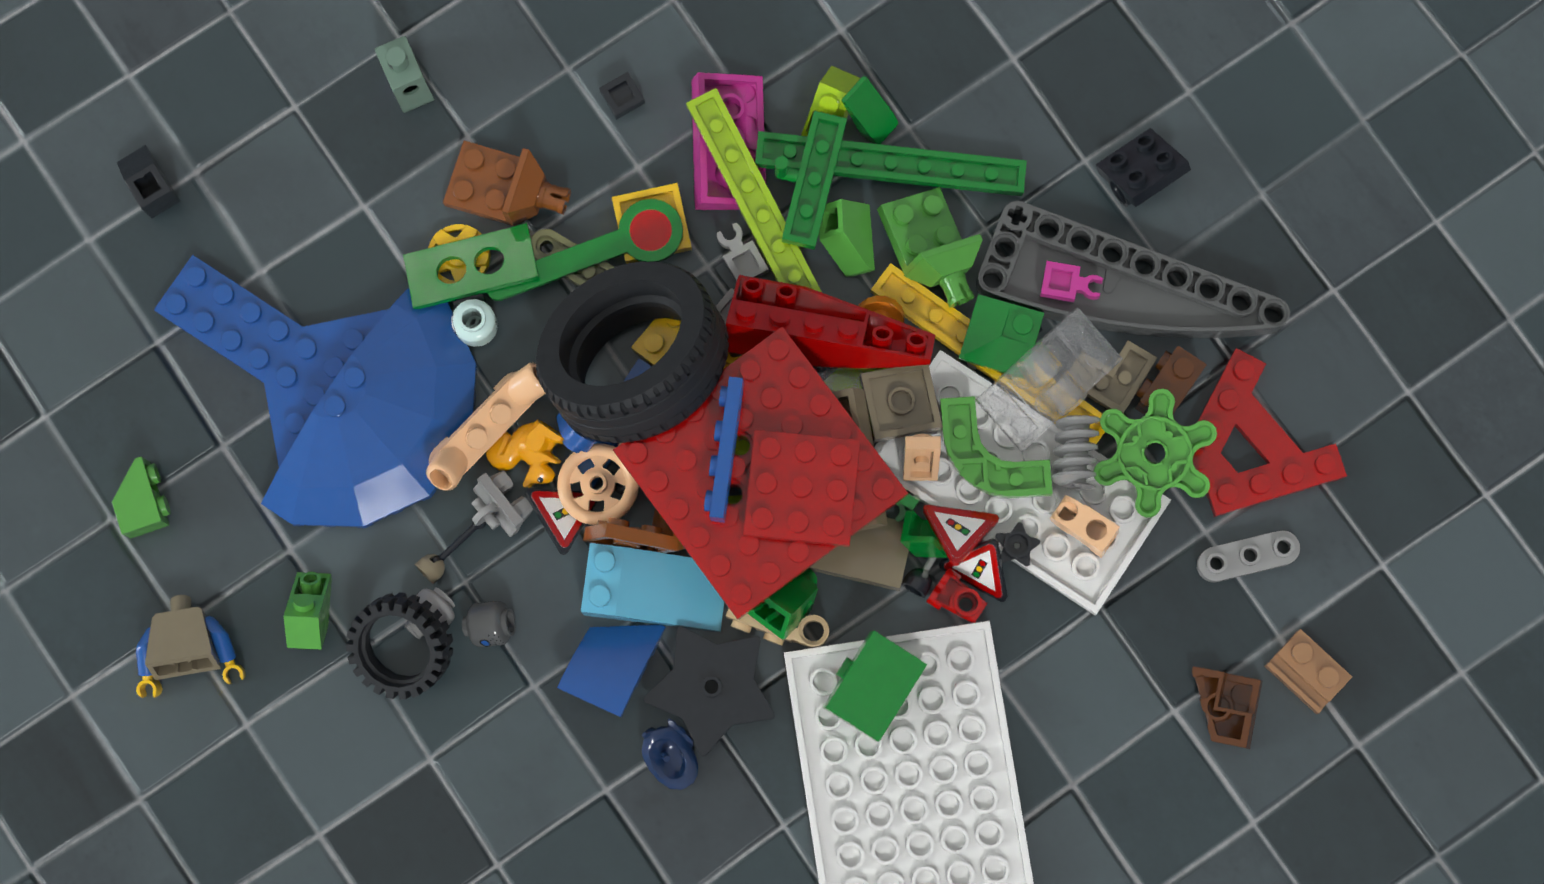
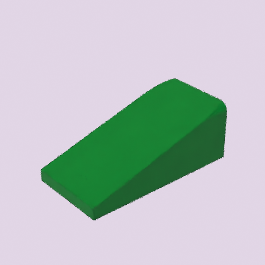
M865 76L861 77L841 100L861 136L873 144H881L899 123L892 110Z

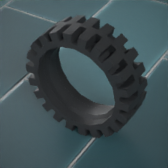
M399 592L395 596L393 593H390L382 598L379 597L368 604L354 618L351 623L352 627L347 632L346 638L350 640L346 643V651L352 652L347 658L350 665H357L353 670L356 677L362 674L366 677L361 682L366 687H369L371 684L375 685L374 693L380 695L386 691V698L394 699L399 695V700L409 698L411 695L413 698L419 696L442 677L451 662L449 659L453 655V647L449 646L453 642L452 634H446L450 627L447 621L442 623L439 621L442 614L438 609L433 613L429 610L432 606L430 602L426 600L422 604L419 603V596L411 595L407 598V593ZM389 615L403 617L417 626L425 636L430 649V659L425 670L417 675L405 676L396 674L382 665L374 655L370 644V631L379 618Z

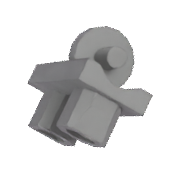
M505 471L490 477L487 473L483 474L477 479L478 484L473 488L478 498L471 504L478 513L475 514L472 521L476 526L486 521L492 530L501 525L508 536L512 537L518 533L522 523L532 513L533 508L523 496L512 503L506 499L504 494L512 489L513 483Z

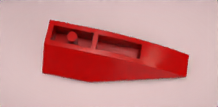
M738 275L726 320L729 336L728 352L744 355L772 333L783 327L810 364L820 367L895 368L928 365L931 362L936 336L930 332L806 286Z

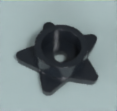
M1018 522L1010 533H997L995 536L1003 547L1001 553L1002 563L1015 559L1027 567L1030 565V551L1040 544L1039 539L1030 537L1025 532L1021 522ZM1016 542L1020 544V548L1018 549L1014 547V543Z

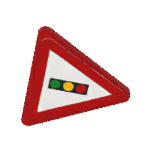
M925 505L923 508L926 519L951 564L954 566L960 565L999 521V516L992 513L935 505Z

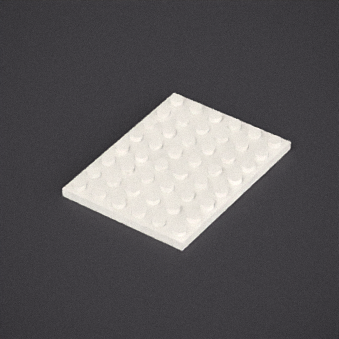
M990 621L886 637L926 663L927 666L879 742H875L837 716L823 709L824 704L841 679V677L836 675L846 657L853 660L865 640L784 652L819 884H1034Z

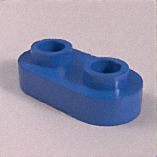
M558 413L556 419L560 434L563 437V444L575 453H580V451L589 452L596 440L576 432Z

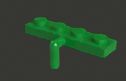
M814 111L800 169L788 167L789 162L785 156L776 158L775 176L778 179L796 183L782 236L783 243L815 250L847 118Z

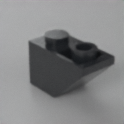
M146 145L117 162L125 183L141 209L151 218L180 202V199Z

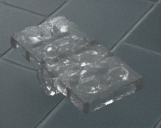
M1074 308L976 398L975 401L1018 450L1024 451L1060 417L1065 416L1076 408L1086 398L1087 392L1123 358L1079 308Z

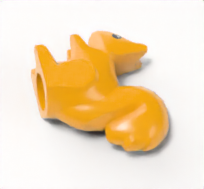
M537 419L535 422L520 426L512 435L506 431L486 451V458L499 471L513 469L523 460L530 465L523 481V487L530 488L534 484H547L552 482L556 476L548 463L560 464L562 462L552 451L557 443L563 444V437L553 427Z

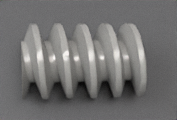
M1069 415L1056 421L1055 426L1062 430V432L1056 433L1054 439L1062 445L1055 447L1053 452L1061 458L1053 462V468L1060 471L1053 474L1052 481L1062 487L1080 490L1094 489L1096 487L1086 483V479L1095 477L1097 474L1087 469V465L1097 463V459L1089 456L1088 451L1098 449V445L1089 442V438L1099 435V431L1090 428V424L1100 422L1099 417Z

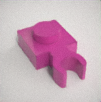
M1047 261L1040 297L1074 302L1076 293H1081L1088 299L1097 300L1101 293L1091 292L1088 285L1092 282L1102 284L1103 278L1098 275L1080 277L1081 266Z

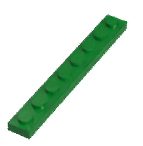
M758 131L756 166L758 168L775 169L776 158L785 156L789 162L788 167L800 169L808 136ZM842 140L833 176L1023 196L1027 160Z

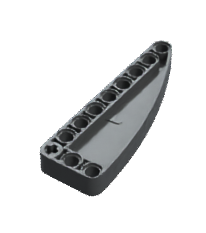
M1022 201L1010 202L1003 209L976 281L977 292L980 295L1043 312V318L1082 327L1134 335L1170 338H1231L1268 335L1278 332L1290 317L1289 306L1281 298ZM1014 214L1021 216L1019 225L1011 223ZM1045 225L1051 226L1055 229L1057 235L1053 238H1045L1041 235L1039 228ZM1081 237L1088 243V248L1077 250L1071 244V240ZM1000 244H1007L1013 250V254L1009 257H1001L997 254L995 247ZM1107 249L1117 251L1120 260L1109 262L1105 259L1103 251ZM1052 261L1081 266L1080 277H1088L1089 275L1101 276L1103 278L1102 284L1092 282L1088 285L1091 292L1101 293L1099 299L1091 300L1081 293H1076L1074 302L1040 297L1046 262ZM1138 261L1147 262L1151 266L1152 272L1150 274H1141L1137 271L1135 263ZM1170 273L1179 274L1183 278L1184 284L1178 287L1173 286L1169 283L1167 275ZM987 275H995L1000 279L1001 285L997 288H989L985 285L983 278ZM1202 285L1211 286L1215 291V297L1211 299L1205 298L1200 293L1199 287ZM1232 298H1243L1247 303V310H1237L1232 305ZM1264 310H1275L1279 315V322H1269L1264 316Z

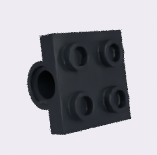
M1151 128L1096 164L1099 174L1108 181L1112 192L1125 207L1131 204L1135 207L1139 206L1191 170L1188 160Z

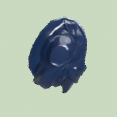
M668 718L667 727L661 726L657 729L651 727L642 733L644 738L642 755L649 771L659 782L669 789L683 790L693 784L698 775V762L692 748L694 741L685 732L684 728Z

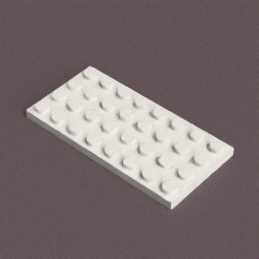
M940 350L929 368L940 417V399L975 396L978 433L981 443L987 451L1004 461L1021 462L1050 459L1052 480L1053 474L1060 472L1053 468V462L1061 458L1053 452L1055 447L1062 445L1054 439L1056 433L1062 432V430ZM942 429L924 433L931 436H941L938 481H903L905 437L880 441L874 447L906 491L913 496L919 497L920 501L924 504L998 515V523L983 538L982 542L992 538L996 539L997 533H1010L1016 524L1021 522L1025 532L1030 537L1039 539L1040 544L1030 551L1029 566L1026 567L1015 559L1011 561L1093 615L1099 612L1171 501V499L1162 494L1160 511L1157 515L1146 518L1141 516L1135 508L1137 490L1131 482L1120 480L1112 485L1104 486L1099 484L1094 477L1086 479V483L1096 486L1094 489H1071L1062 487L1052 481V496L1003 498L989 495L970 485L955 470L945 450ZM1095 450L1088 451V455L1096 458L1097 463L1108 459ZM1097 463L1087 465V469L1094 471ZM1065 495L1074 498L1083 505L1086 504L1120 526L1118 535L1102 558L1090 551V548L1061 530L1050 520L1051 515ZM1016 542L1014 543V547L1018 549L1020 548V544ZM999 543L1000 554H1001V553H1002V550H1003V547H1002L1001 544Z

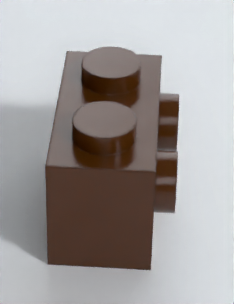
M1177 346L1172 354L1166 350L1155 368L1160 370L1155 380L1151 381L1147 378L1136 395L1141 400L1135 409L1146 415L1149 408V397L1153 391L1167 389L1175 398L1174 414L1207 364L1180 346Z

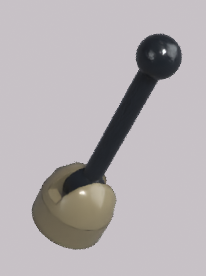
M486 521L478 526L472 522V525L440 555L427 554L414 565L432 584L436 583L444 574V560L477 529H483L486 526Z

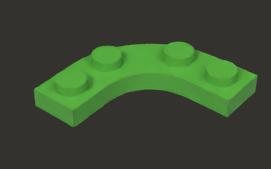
M975 396L940 399L942 435L945 450L953 467L966 482L984 493L1003 498L1052 496L1050 459L1021 462L1000 460L991 455L981 443L977 428Z

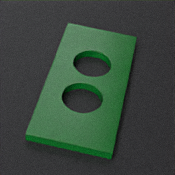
M527 223L403 255L413 309H422L539 279ZM487 250H497L504 255L502 267L492 274H483L476 269L478 256ZM452 259L464 262L466 264V273L460 281L447 284L439 280L438 271L443 263Z

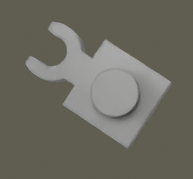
M737 223L732 224L733 230L736 233L735 238L732 240L725 239L721 231L717 232L719 244L723 248L730 250L729 253L723 255V260L736 283L738 275L759 278L769 272L753 240L743 244L742 229Z

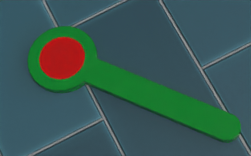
M657 199L638 201L624 212L618 230L536 260L539 279L489 291L487 294L495 301H502L627 253L640 262L664 261L677 251L682 242L683 225L677 211L664 201Z

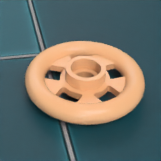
M595 443L589 452H573L560 469L557 490L561 504L573 518L582 523L597 525L598 520L620 519L630 510L636 500L639 485L614 453L613 449L616 448L615 446ZM591 459L595 466L582 474L578 466L585 460ZM609 459L620 467L615 475H612L610 471L603 468ZM595 478H602L603 486L598 490H594L591 485L592 481ZM580 482L584 495L574 498L571 484ZM616 483L625 486L620 500L611 497ZM590 500L604 501V511H590Z

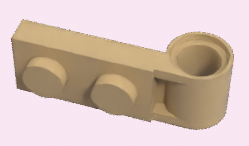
M728 609L726 618L732 620L731 627L749 634L752 628L765 633L763 639L780 646L783 645L785 640L790 643L793 641L808 648L823 646L829 637V626L825 619L818 615H809L803 618L798 628H795L786 639L782 640L749 614H746L739 620H737L730 609ZM812 622L820 624L824 630L823 636L817 641L806 639L803 631L807 624Z

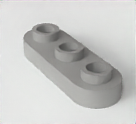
M1282 530L1210 547L1198 557L1197 570L1204 580L1215 583L1283 567L1297 559L1300 553V543L1294 534ZM1279 542H1285L1288 545L1289 549L1286 554L1278 551L1277 544ZM1245 550L1254 552L1255 560L1253 562H1249L1244 558ZM1212 558H1218L1221 561L1222 567L1220 570H1215L1211 567L1210 560Z

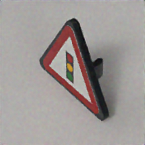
M527 489L525 492L526 498L559 553L566 555L585 523L576 520L565 510L559 499L558 490ZM572 491L574 498L584 495L582 491ZM590 500V511L593 510L597 501Z
M992 538L978 544L958 566L952 565L948 557L940 561V569L947 571L948 568L952 569L962 576L960 580L1000 602H1004L1007 599L999 542L996 539Z

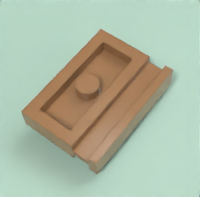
M1301 629L1297 630L1264 666L1315 714H1319L1325 705L1352 678L1344 668Z

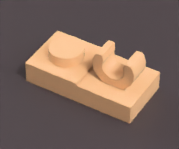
M924 433L905 436L903 481H938L941 436H931Z

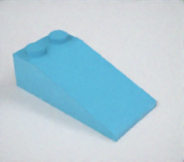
M590 543L581 613L584 616L721 632L724 601L692 557Z

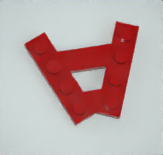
M1237 348L1233 351L1198 421L1206 420L1213 423L1217 430L1215 441L1209 446L1199 448L1193 456L1195 468L1209 479L1210 489L1206 495L1214 517L1336 481L1347 476L1336 443L1303 453L1252 395V391L1266 363ZM1234 426L1267 463L1266 465L1238 473L1221 454Z

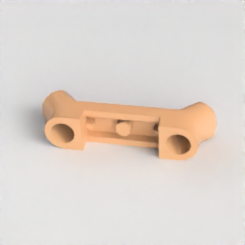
M528 363L520 370L510 372L504 376L493 388L495 391L449 438L445 437L433 449L429 456V465L426 470V476L431 484L443 491H450L456 488L462 476L536 400L546 394L537 377L536 363Z

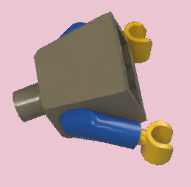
M187 595L172 597L170 599L171 611L155 614L152 617L151 627L146 629L136 646L138 675L142 676V681L138 683L136 692L141 698L147 695V684L152 686L153 697L155 698L162 693L160 679L221 669L220 663H224L226 667L223 670L222 676L227 684H232L228 676L231 668L239 671L241 680L245 678L244 668L239 664H235L234 659L237 656L228 632L216 618L206 616L202 607H192L191 598Z

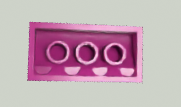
M698 72L691 80L692 100L717 88L755 162L758 131L764 132L763 76ZM692 118L695 210H738L739 207ZM758 168L766 183V168Z

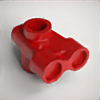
M948 568L926 602L937 610L943 607L970 623H975L988 603L980 597L977 591L967 587L960 581L961 575ZM962 599H969L972 602V609L963 611L959 606V602Z

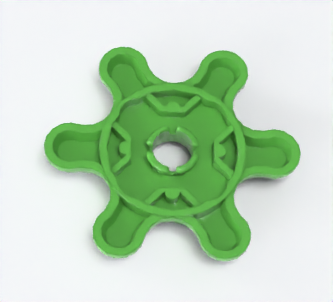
M1167 389L1153 391L1149 397L1148 412L1140 419H1130L1118 409L1106 410L1100 418L1102 429L1115 438L1117 451L1112 458L1097 463L1094 468V472L1097 474L1094 478L1099 484L1104 486L1112 485L1120 480L1131 482L1137 490L1135 508L1141 516L1146 518L1158 514L1161 508L1162 494L1169 488H1181L1193 498L1205 496L1210 489L1208 477L1195 468L1193 456L1199 448L1209 446L1215 441L1217 436L1216 427L1213 423L1206 420L1198 421L1190 426L1178 424L1173 416L1175 398ZM1158 443L1163 446L1165 457L1162 461L1156 463L1146 458L1145 449L1149 444Z

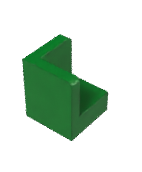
M907 510L900 542L915 557L947 558L928 520H922L914 511Z

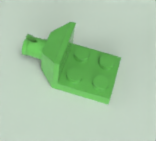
M940 187L880 205L877 211L904 276L929 287L940 285L947 298L949 308L956 307L957 302L958 305H962L972 300L974 294L969 288L965 273L973 266L982 243V237L978 234L961 239Z

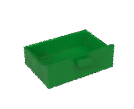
M875 630L870 631L853 660L846 657L836 673L841 679L824 704L823 709L837 716L875 742H879L927 664Z

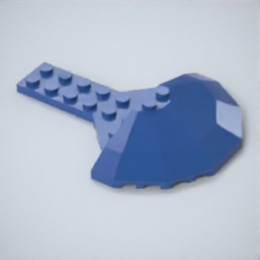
M192 255L154 309L155 312L264 383L279 469L261 504L293 526L367 528L381 519L404 511L403 509L432 498L438 489L431 484L426 476L429 456L445 437L449 438L474 412L476 402L477 363L468 345L464 344L457 337L452 328L451 318L453 312L448 302L422 309H413L408 288L389 309L302 327Z

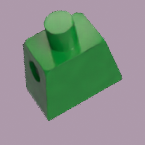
M808 568L747 614L782 640L786 639L799 625L801 620L808 616L812 610L818 591L816 574Z

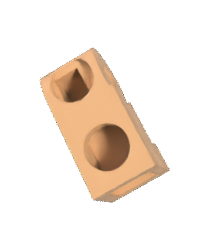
M1067 495L1064 496L1050 517V520L1057 527L1089 547L1090 551L1100 558L1104 556L1120 529V526L1086 504L1083 505Z

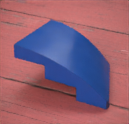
M663 625L590 627L576 649L557 688L622 718L629 700L638 686L651 656L654 655L666 627Z

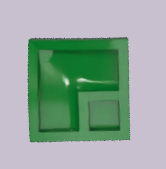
M978 294L959 359L1025 380L1044 313Z

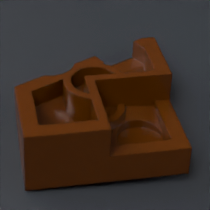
M1193 666L1192 675L1196 680L1201 698L1200 703L1208 722L1207 727L1211 741L1250 749L1263 681Z

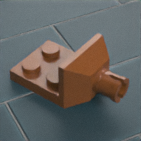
M463 141L443 204L463 212L507 225L517 226L537 215L540 208H546L564 215L567 210L565 202L569 203L571 189L547 182L544 172L529 149L523 148L519 157Z
M656 509L654 510L652 526L641 525V528L629 527V521L609 518L608 521L598 520L597 525L585 527L583 541L660 553L684 549L681 542Z

